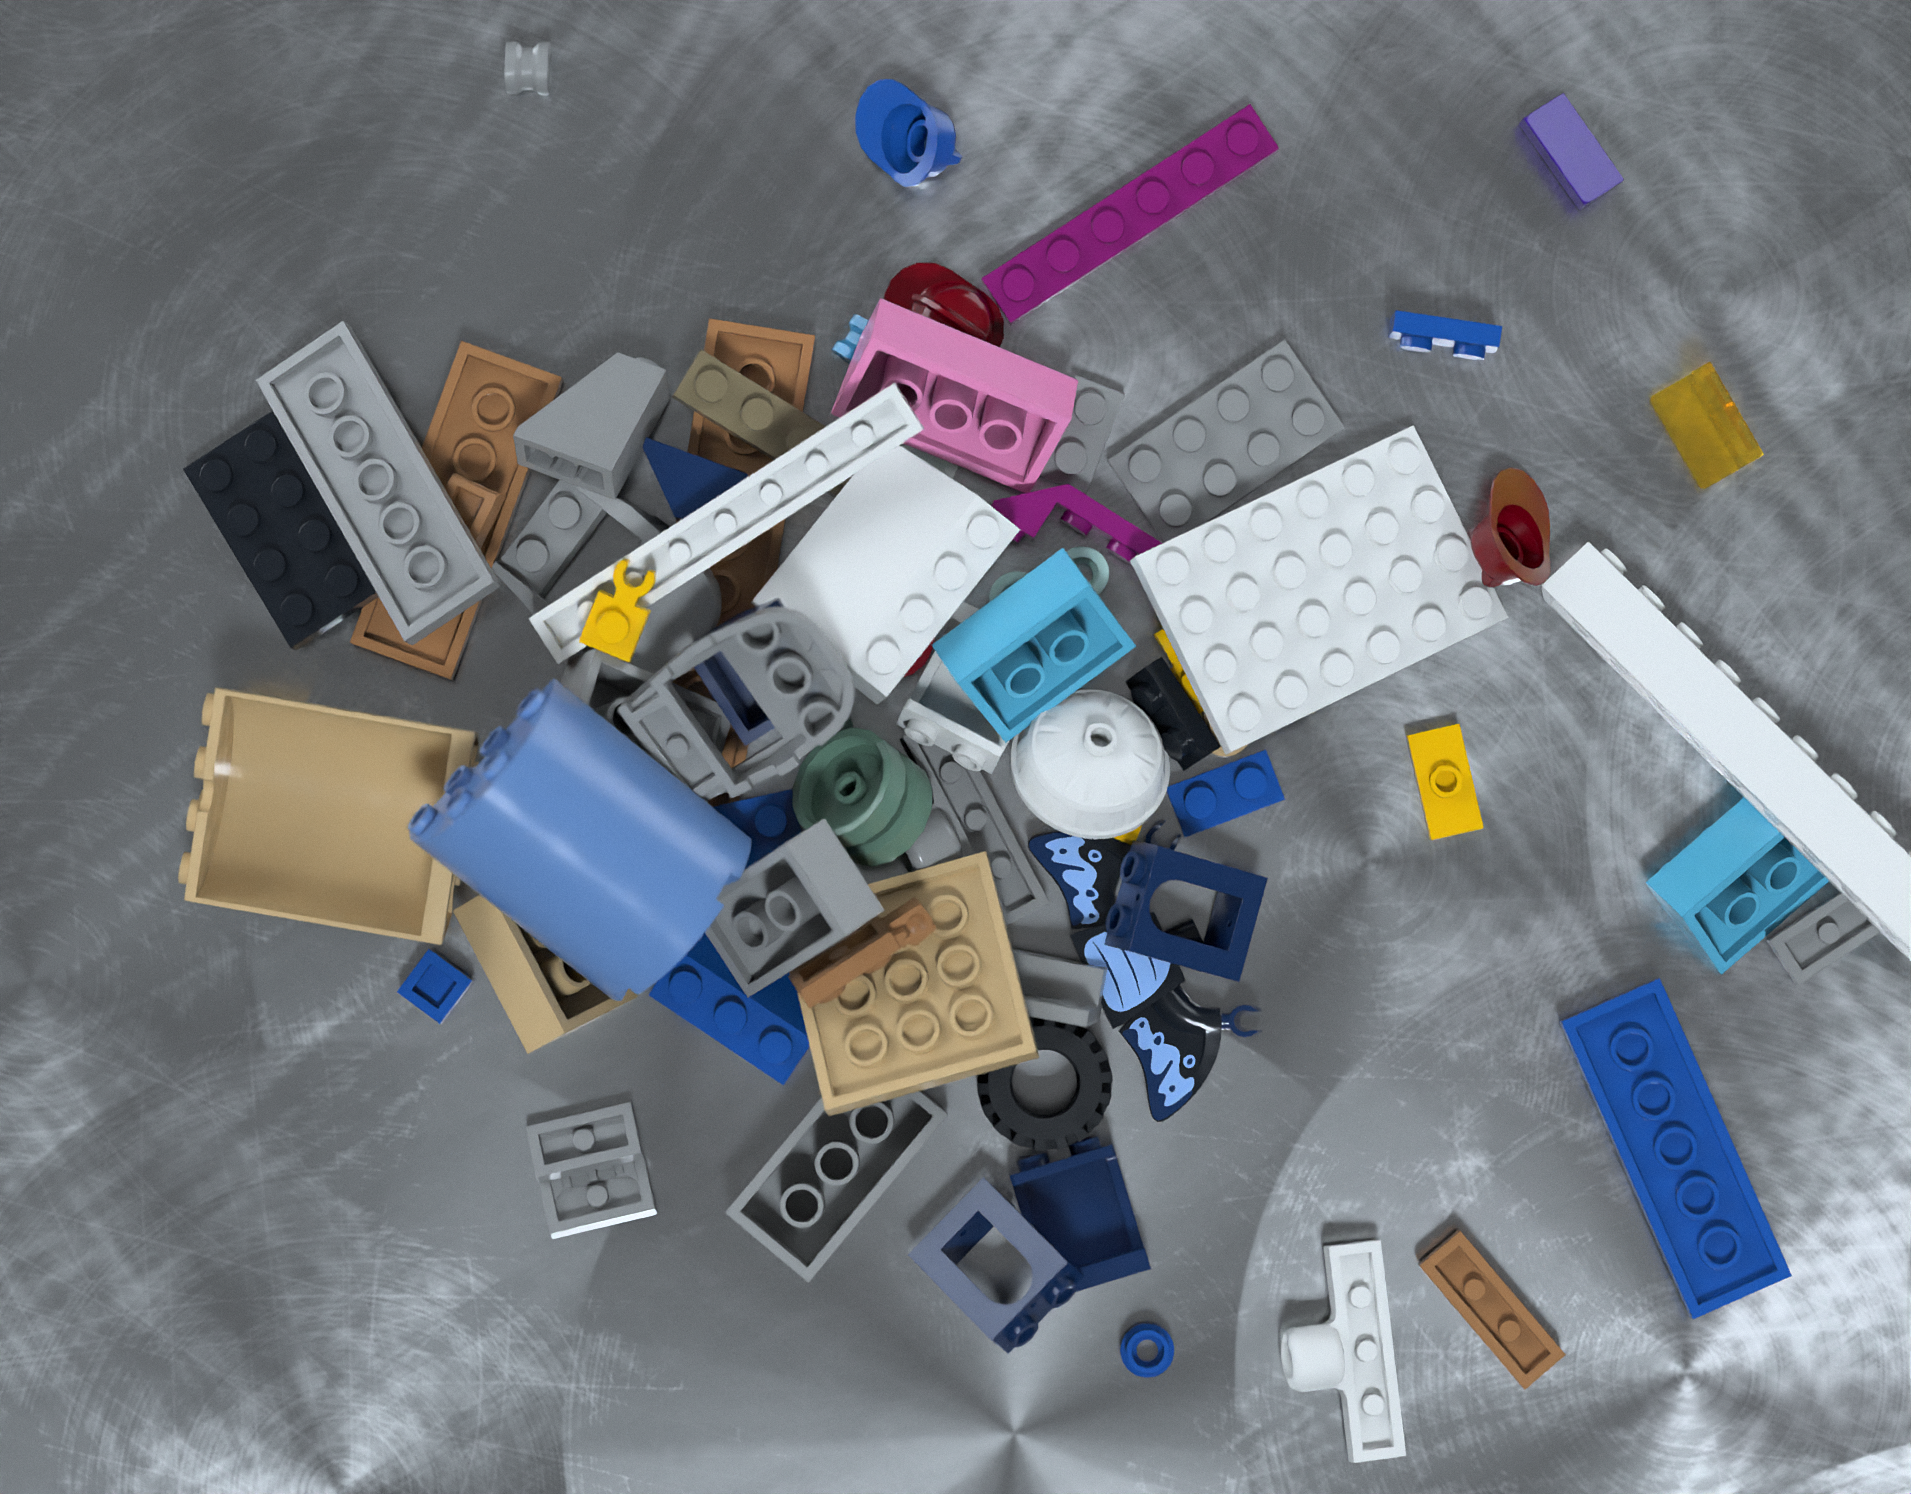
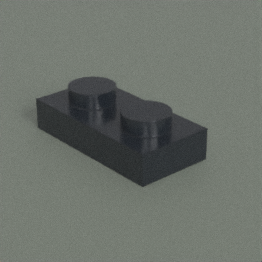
M1162 657L1125 681L1131 689L1133 702L1145 711L1154 722L1161 735L1164 750L1173 760L1179 763L1183 771L1220 748L1213 734Z

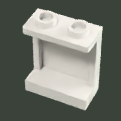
M963 601L954 612L944 635L979 609ZM935 651L910 698L905 703L896 725L904 728L906 735L915 742L925 746H933L935 744L952 753L953 759L961 766L972 771L984 770L992 774L1009 741L1005 743L957 684Z

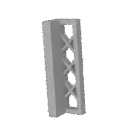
M1012 949L1029 1016L1082 1027H1088L1100 1020L1101 1000L1108 968Z

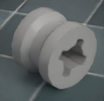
M518 41L506 42L504 75L507 95H518L522 90H534L538 95H550L552 81V50L550 42L539 41L534 47L522 46Z

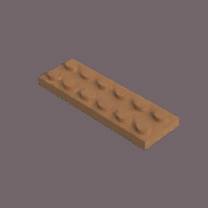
M461 341L422 445V450L444 488H446L451 475L456 473L505 497L480 549L492 568L493 563L497 562L530 472L529 468L517 463L513 434L519 425L557 398L564 379L555 374ZM378 597L362 608L350 643L453 681L483 599L412 646L403 640L381 599Z

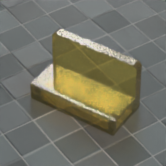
M1711 362L1692 371L1683 379L1656 393L1649 399L1652 409L1696 485L1701 490L1708 488L1764 455Z

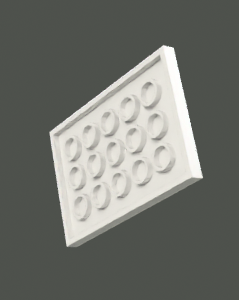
M1414 425L1139 554L1130 560L1225 755L1508 618L1495 589L1489 588L1482 583V568L1473 555L1471 541Z

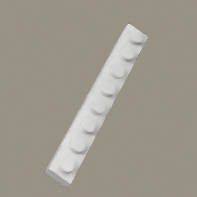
M893 383L623 557L622 559L630 560L629 567L626 570V579L631 585H641L648 570L652 569L657 572L654 587L650 592L639 598L637 605L644 608L650 606L924 430L925 428L897 384ZM622 559L528 618L557 664L587 646L578 641L598 591L603 590L610 594H615L616 587L613 582V572L616 565Z

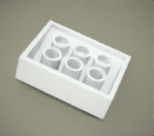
M899 445L851 477L751 603L756 607L773 599L780 598L785 608L798 611L813 620L826 633L845 660L851 672L854 687L878 705L888 697L1020 529L977 494Z

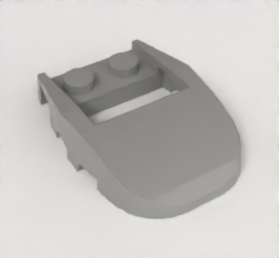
M559 480L499 562L495 561L491 569L527 609L535 615L550 605L543 599L607 513L642 540L637 548L664 532L670 526L657 516L648 514L619 495L614 500ZM707 568L646 607L652 611L629 664L655 674L685 646L693 643L694 640L716 627L720 618L722 599L719 584L710 568ZM586 646L576 653L583 654L595 648Z
M769 607L749 614L685 646L625 700L618 708V712L649 755L704 801L728 792L731 798L752 790L755 784L776 774H779L780 777L798 767L800 759L817 745L822 746L843 727L844 722L849 718L852 711L854 685L851 672L845 660L826 633L813 620L789 608ZM719 651L724 654L782 736L733 768L729 766L672 686L673 680Z

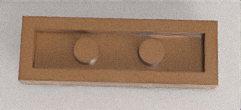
M1457 1230L1417 1264L1524 1390L1566 1355L1460 1230Z

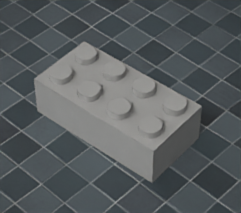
M922 1090L829 1116L825 1111L821 1097L725 1213L809 1283L945 1120L948 1112Z

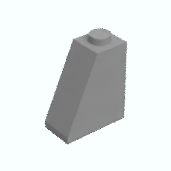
M617 352L517 427L513 438L518 465L615 500L643 449L646 437H650L670 400L667 370L660 368L655 362L647 358H632Z

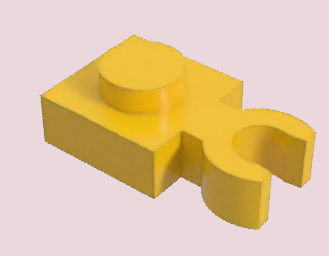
M624 558L616 565L613 572V582L616 587L615 594L613 595L603 590L598 591L578 642L629 663L633 658L652 611L637 605L641 596L650 592L654 587L657 572L650 569L646 573L644 582L641 585H631L626 579V570L629 567L630 560Z

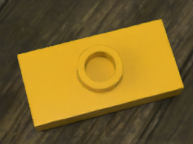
M1460 723L1407 735V745L1429 840L1483 829Z

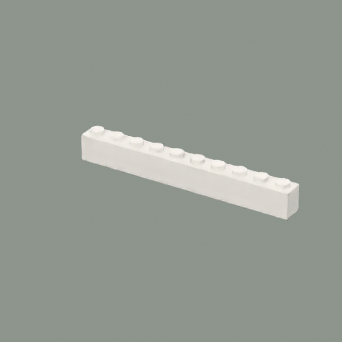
M1587 542L1541 585L1544 601L1911 961V852L1907 853L1893 840L1897 835L1894 828L1878 812L1873 811L1868 815L1853 800L1858 795L1852 786L1837 773L1829 777L1815 763L1819 757L1804 739L1798 735L1790 739L1776 725L1780 719L1765 701L1759 697L1751 701L1738 688L1741 680L1726 663L1719 659L1713 664L1699 650L1703 643L1687 625L1680 622L1675 627L1661 613L1665 606L1648 587L1642 585L1639 589L1635 588L1623 576L1627 572L1626 567L1610 550L1604 548L1599 552L1593 545Z

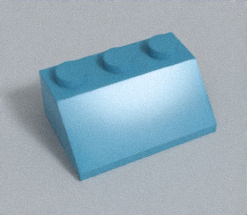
M1064 548L1060 549L932 644L957 684L1005 743L1027 728L1039 714L1058 705L1136 647Z
M1743 797L1713 825L1706 828L1698 838L1676 857L1663 865L1646 884L1670 918L1715 970L1722 975L1824 887L1829 880Z

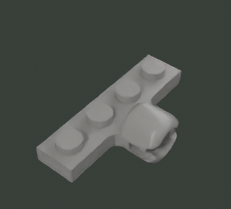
M907 735L901 737L899 740L909 759L926 771L932 786V810L925 829L912 847L899 856L908 872L986 851L990 859L1006 926L1049 904V900L981 771H972L961 766L953 759L952 753L935 744L933 746H925L915 742Z

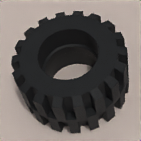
M1029 1016L1037 1049L1055 1051L1068 1059L1073 1066L1077 1085L1072 1100L1066 1107L1052 1114H1037L1027 1110L1018 1102L1013 1092L1012 1077L1017 1064L977 1075V1090L980 1104L993 1128L1012 1143L1037 1151L1067 1148L1069 1145L1077 1141L1080 1142L1087 1137L1104 1118L1103 1115L1110 1104L1112 1096V1070L1104 1049L1097 1039L1084 1027Z

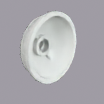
M1078 689L1055 707L1042 712L1034 718L1027 728L1014 736L1010 750L1011 776L1022 801L1044 823L1058 831L1075 837L1106 839L1121 836L1135 830L1148 821L1156 812L1169 784V756L1164 750L1161 735L1154 722L1145 711L1131 700L1106 690ZM1091 737L1100 738L1108 745L1105 747L1097 746L1092 742Z

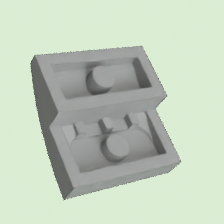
M631 1102L526 1126L535 1175L540 1184L549 1233L552 1239L657 1214Z

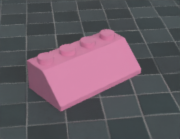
M880 298L860 336L831 414L841 418L893 383H896L925 428L903 442V444L1023 493H1029L1072 419L1078 380Z

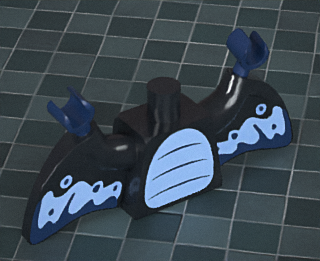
M1166 820L1156 822L1146 834L1145 842L1175 850L1180 842L1181 834L1174 839L1171 845L1162 846L1155 840V832L1159 830ZM1061 831L1033 836L1028 841V848L1060 888L1066 901L1071 930L1094 927L1073 933L1069 937L1083 964L1107 968L1101 1000L1102 1009L1112 1029L1128 1021L1118 1032L1130 1045L1141 1064L1151 1116L1157 1122H1163L1179 1111L1196 1094L1207 1079L1218 1055L1222 1029H1231L1233 1033L1240 1037L1256 1036L1262 1030L1246 1031L1240 1024V1017L1245 1011L1262 1010L1256 1005L1249 1004L1238 1006L1231 1013H1221V1007L1199 1006L1190 999L1180 986L1186 980L1179 965L1104 945L1107 936L1106 919L1110 909L1116 904L1122 882L1120 876L1121 864L1126 854L1130 852L1131 846L1115 838H1080ZM1150 912L1152 922L1159 930L1163 931L1155 912ZM1192 918L1163 931L1167 934L1204 944Z

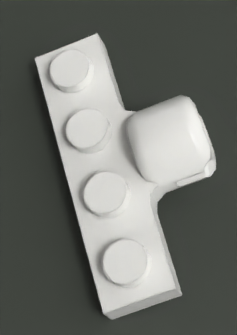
M1381 1240L1323 1246L1331 1309L1330 1317L1323 1324L1293 1327L1283 1334L1281 1360L1286 1380L1291 1388L1301 1392L1329 1388L1338 1389L1342 1402L1349 1462L1358 1463L1406 1456Z

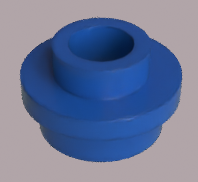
M1142 1323L1132 1327L1124 1335L1120 1346V1354L1124 1365L1130 1372L1140 1377L1150 1378L1162 1374L1171 1365L1174 1357V1344L1168 1332L1162 1327L1152 1323ZM1143 1340H1151L1157 1345V1354L1150 1360L1141 1359L1137 1355V1346Z

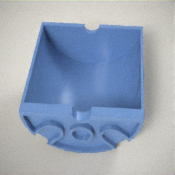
M554 678L543 691L535 688L523 699L516 712L519 716L505 730L502 727L496 728L484 741L480 749V753L485 756L484 759L474 768L471 766L468 768L465 765L460 766L446 782L443 789L446 793L433 807L429 803L423 805L414 814L407 829L409 830L410 839L608 997L615 1001H622L628 989L638 995L652 986L670 971L701 938L724 907L716 899L725 885L740 879L750 855L752 839Z

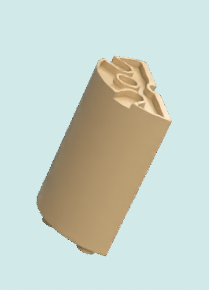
M221 687L215 688L214 694L207 693L202 711V725L210 726L207 746L199 747L194 766V778L203 779V790L200 793L199 799H192L189 805L186 830L194 832L191 852L185 851L183 853L178 882L186 884L184 901L442 945L453 915L454 886H460L461 879L410 839L407 826L414 814L423 805L429 803L433 807L446 793L443 790L446 782L460 766L465 765L468 768L470 766L474 768L479 764V762H475L479 747L478 732Z

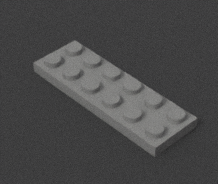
M344 321L340 322L256 379L262 393L405 642L413 646L501 587L350 325Z

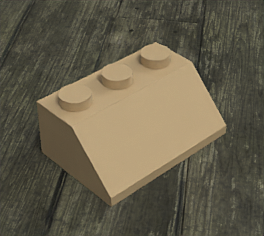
M481 895L453 910L527 1054L638 997L637 994L628 989L622 1001L612 1000Z

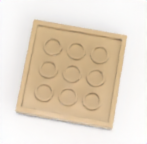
M986 851L868 884L884 911L878 914L881 919L913 897H916L932 918L937 929L917 946L907 944L905 948L901 947V949L892 954L889 962L881 969L872 973H863L846 984L845 990L830 1002L818 1003L809 1009L797 991L824 1108L829 1116L1040 1058L990 859Z

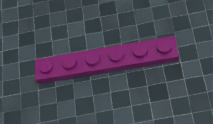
M1249 104L981 278V281L1011 326L1277 153L1279 147L1251 104Z

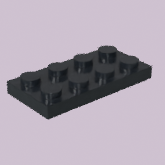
M270 411L183 468L290 648L298 650L379 597L273 411Z

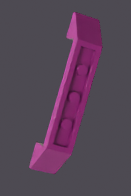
M1070 484L997 499L991 504L995 510L1020 529L1012 539V541L1018 544L1023 536L1034 542L1055 507L1064 511L1060 518L1062 522L1085 536L1089 534L1091 529L1110 540L1105 548L1131 564L1130 560L1135 556L1163 544Z

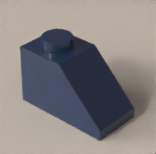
M647 437L642 447L678 522L749 477L748 474Z

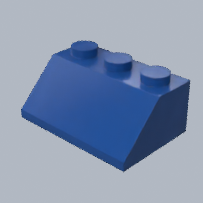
M706 933L701 936L670 971L656 982L648 994L783 1086L787 1083L810 1048L797 989L788 977L790 975L789 972L750 997H747Z

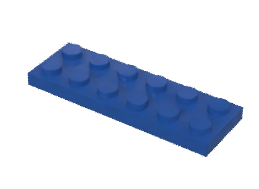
M1654 979L1559 1021L1690 1318H1698L1791 1277V1272L1661 979Z

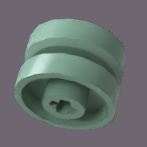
M852 727L838 731L822 746L817 745L801 764L793 785L792 807L799 824L806 830L825 818L853 863L873 867L895 860L909 850L924 831L932 810V786L926 771L907 756L896 750L871 730Z

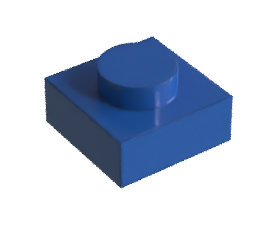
M429 948L398 989L397 993L436 1022L442 1024L474 980Z

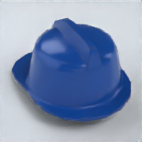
M894 79L878 80L867 87L859 99L855 114L856 134L860 146L867 156L889 174L895 182L903 187H914L923 182L927 177L939 175L948 165L960 163L962 155L955 149L956 132L954 123L947 113L927 104L906 85Z

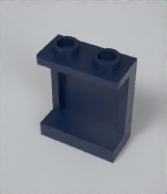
M1095 1136L1069 1145L1068 1148L1071 1155L1050 1161L1048 1153L1043 1152L1016 1161L1019 1170L1009 1173V1177L1020 1212L1070 1264L1084 1275L1076 1284L1075 1292L1151 1269L1112 1142L1101 1145L1099 1136Z

